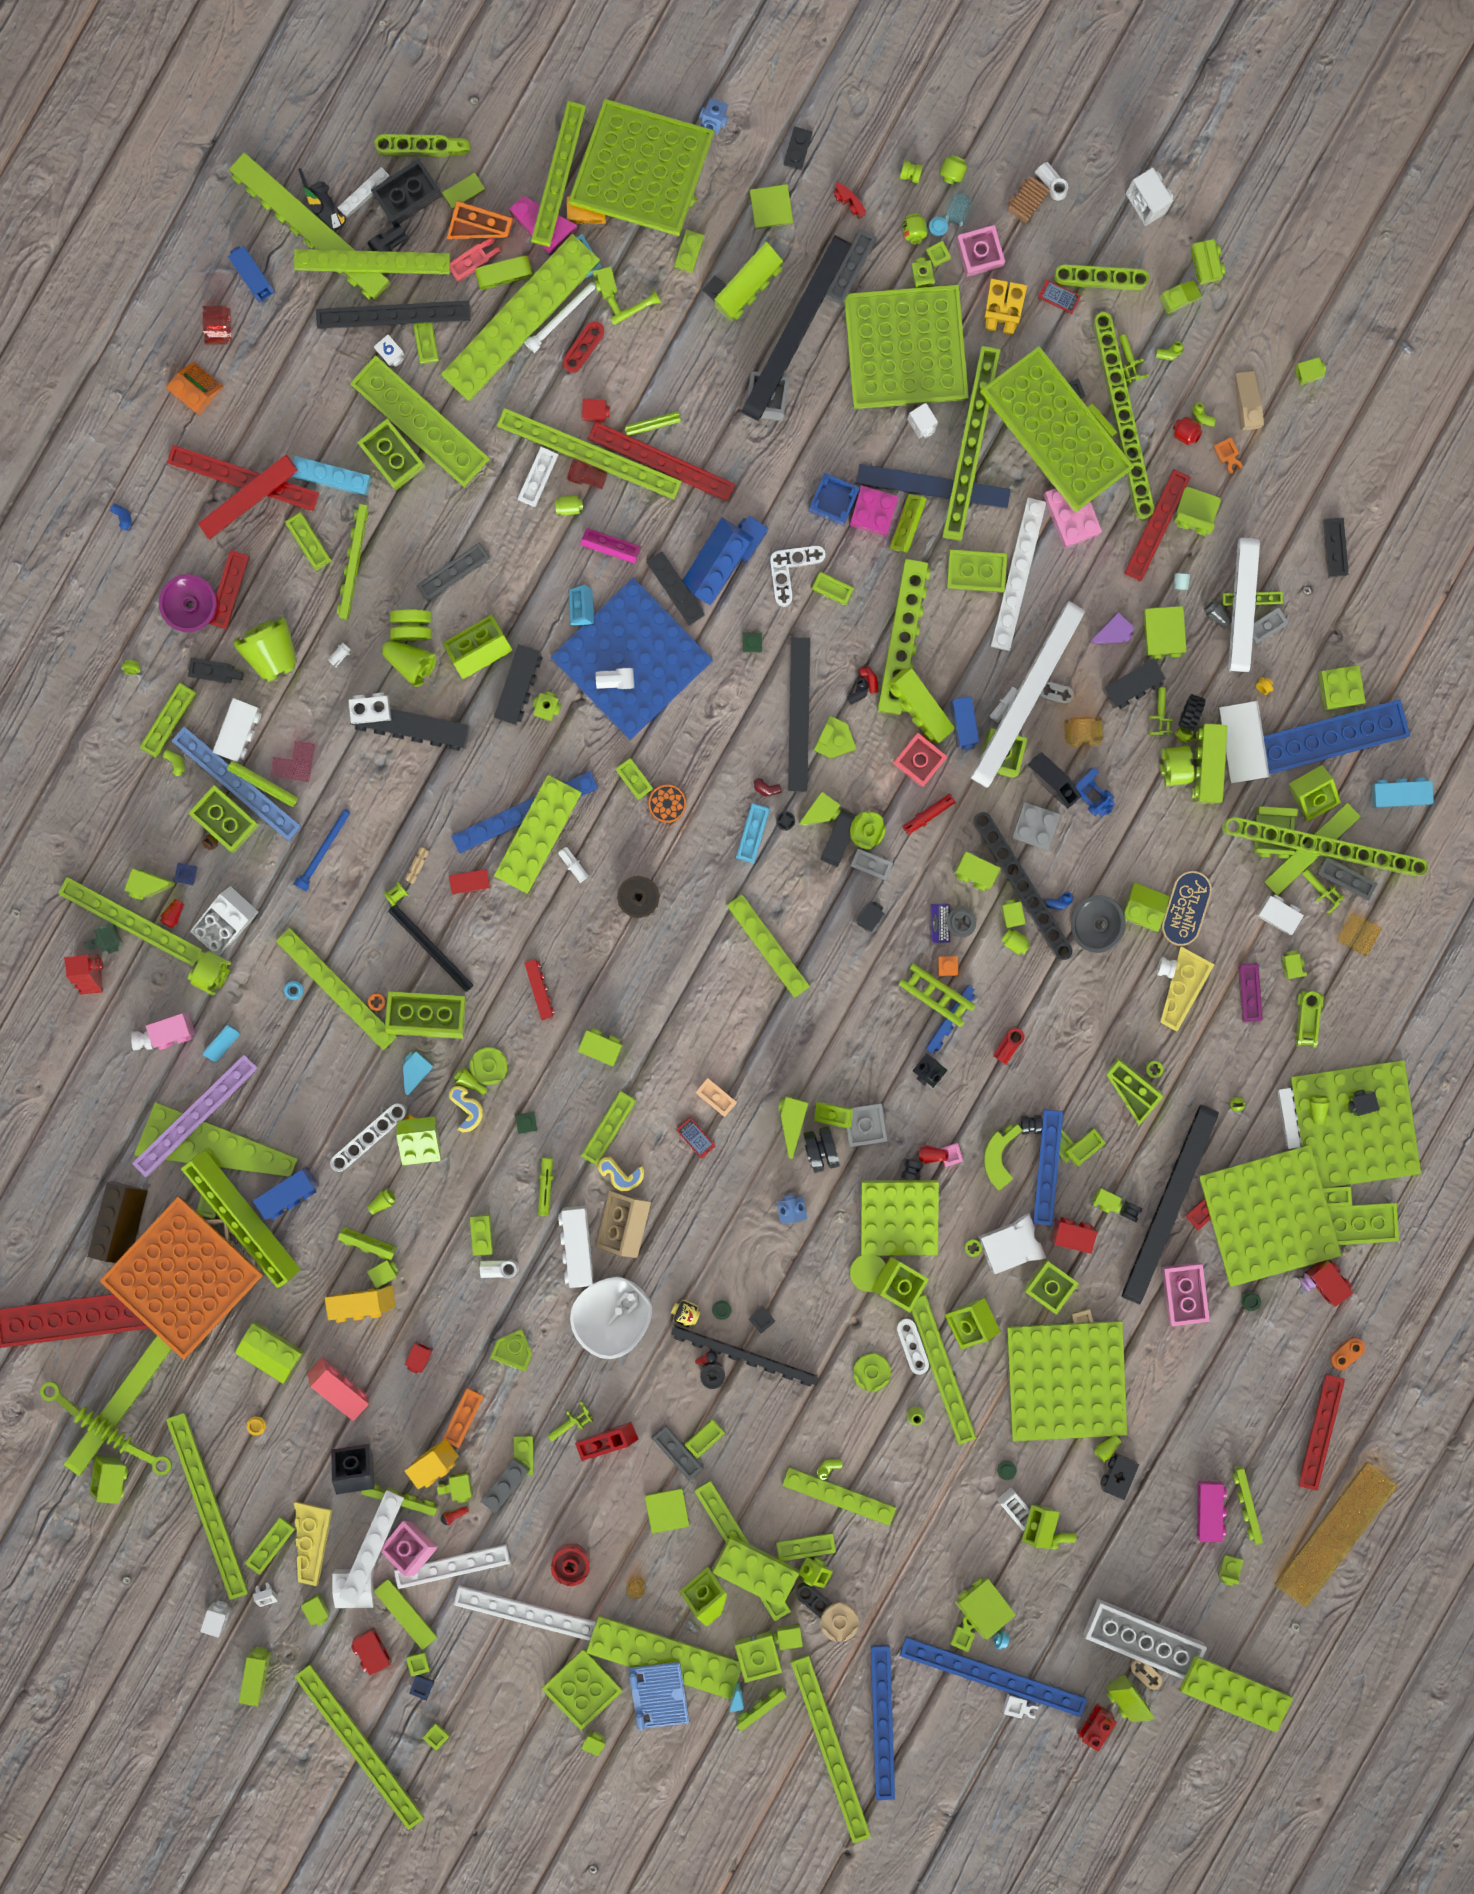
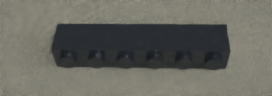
M364 704L356 706L355 711L357 714L364 713ZM375 706L376 712L384 710V707ZM390 709L392 720L360 724L351 723V725L355 726V730L366 732V729H372L374 734L383 736L387 732L393 734V738L403 740L404 736L411 737L412 742L423 743V740L430 741V745L441 747L442 744L449 745V749L455 751L466 748L470 726L466 724Z

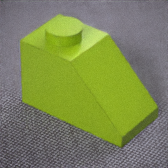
M1193 280L1163 292L1159 298L1168 315L1201 299L1202 295Z
M821 792L799 824L805 826L829 822L831 818L835 820L841 812L838 809L840 804Z

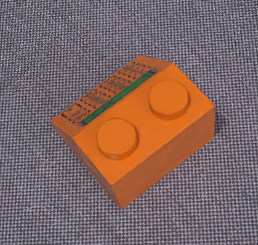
M193 361L179 371L165 388L200 416L224 386Z

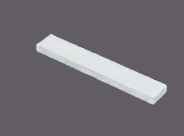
M502 1544L425 1562L415 1576H404L398 1569H394L398 1589L510 1564L511 1561L507 1544Z

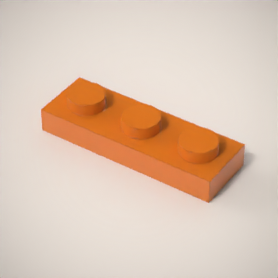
M467 1387L442 1440L446 1438L451 1445L457 1448L460 1447L485 1395Z

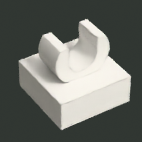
M268 1582L265 1583V1591L261 1592L259 1586L255 1588L257 1593L253 1594V1598L259 1607L278 1601L277 1594L272 1590Z

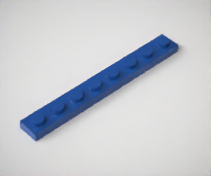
M591 771L565 782L569 786L581 791L580 797L599 789ZM535 797L452 835L451 837L458 852L467 851L520 826Z
M871 1645L876 1800H895L890 1645Z

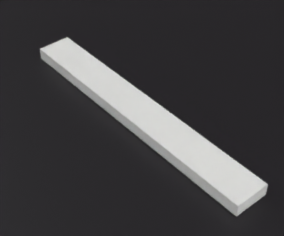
M461 1585L458 1586L454 1601L455 1606L589 1641L596 1623L594 1620Z

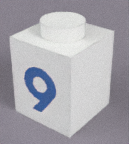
M389 335L385 336L374 346L376 352L390 368L393 365L395 367L404 360V352Z

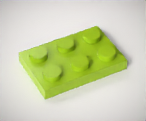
M949 550L947 589L1004 593L1007 554Z

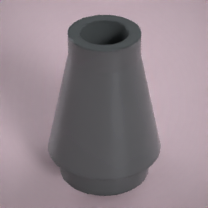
M1213 600L1204 609L1206 616L1224 628L1232 621L1220 601Z

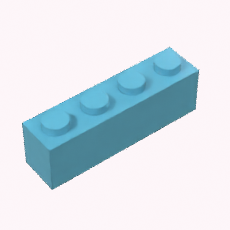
M298 456L294 457L293 463L298 472L292 476L293 478L368 497L372 481L370 475Z

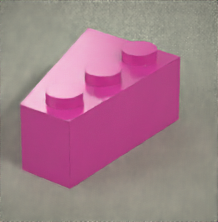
M522 196L509 210L511 215L532 237L540 204ZM558 215L550 247L540 246L551 256L571 234L574 235L578 231L577 225Z

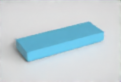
M754 803L751 804L736 855L737 859L750 863L755 862L770 808Z

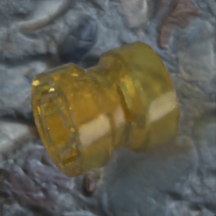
M634 1576L628 1580L626 1591L632 1599L641 1598L645 1594L646 1583L641 1577Z

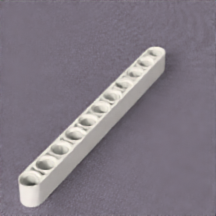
M1068 601L1062 609L970 778L986 788L989 787L1081 621L1085 610Z

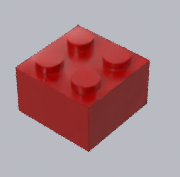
M1061 1217V1220L1055 1219L1050 1241L1054 1245L1092 1254L1097 1231L1089 1223L1080 1221L1079 1224H1075L1073 1219Z
M1330 1260L1318 1262L1305 1271V1273L1315 1283L1317 1290L1326 1302L1336 1307L1353 1294L1350 1289L1352 1285L1346 1278L1339 1275L1341 1270L1334 1262L1332 1263Z

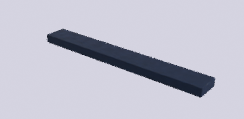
M859 464L856 484L950 499L954 480ZM973 483L969 503L1007 509L1011 489Z

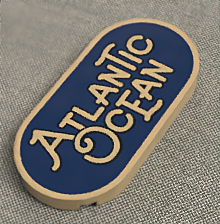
M1185 872L1174 882L1166 914L1161 924L1164 937L1173 945H1188L1195 941L1200 933L1212 894L1209 879L1200 872Z

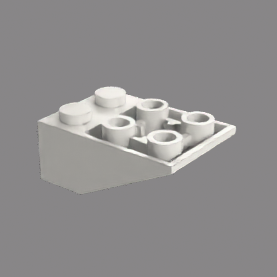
M230 886L218 895L190 932L210 951L220 956L258 914V911Z

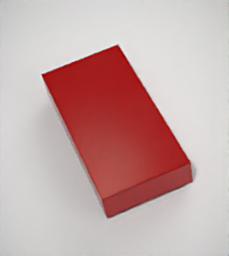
M487 869L449 876L452 895L490 888Z

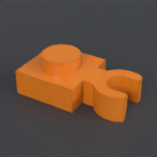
M1231 437L1213 446L1221 464L1227 462L1229 474L1233 473V464L1237 465L1239 470L1243 468L1242 463L1235 458L1239 455V452Z

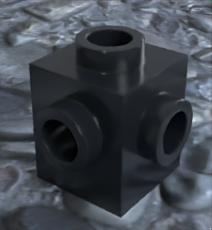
M928 1053L913 1069V1072L918 1075L916 1079L924 1086L928 1083L933 1088L948 1071Z

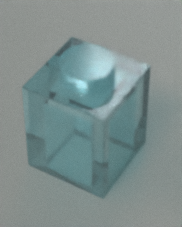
M954 194L945 220L963 226L972 203L969 197L964 194Z

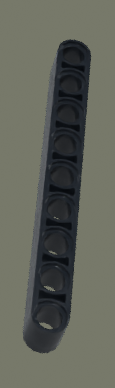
M986 812L976 814L973 818L976 830L1052 953L1059 960L1069 959L1072 955V947L993 819ZM979 816L987 818L985 826L978 824L977 819ZM990 832L997 834V840L994 843L989 842L987 838ZM1000 848H1004L1007 851L1005 859L998 857L997 853ZM1011 864L1017 867L1015 875L1008 873V866ZM1020 881L1027 883V890L1024 892L1018 889ZM1030 897L1037 899V906L1035 908H1031L1028 905ZM1041 913L1047 915L1048 920L1045 924H1040L1038 921V916ZM1052 929L1058 934L1057 939L1054 941L1048 937V933ZM1061 946H1065L1068 950L1067 955L1061 957L1058 953V949Z

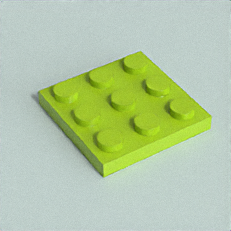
M584 1648L542 1687L547 1696L580 1730L584 1729L623 1692L618 1683L590 1654L586 1653Z

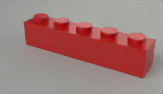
M536 959L524 962L541 1020L553 1017L555 1012L554 1008L550 1006V995L547 996L546 993L548 989L547 985L543 983V972L540 973L539 970L541 968L540 962Z

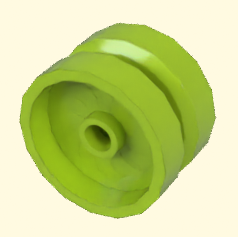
M404 609L389 612L390 622L395 625H402L390 629L391 640H432V629L420 626L432 622L431 611Z

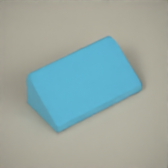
M586 585L570 589V625L593 624V590Z
M226 1025L202 1055L217 1062L240 1036V1032L232 1025Z
M739 1681L729 1701V1712L743 1710L744 1699Z

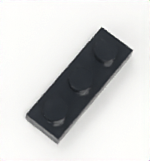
M1344 518L1324 519L1328 577L1348 576Z

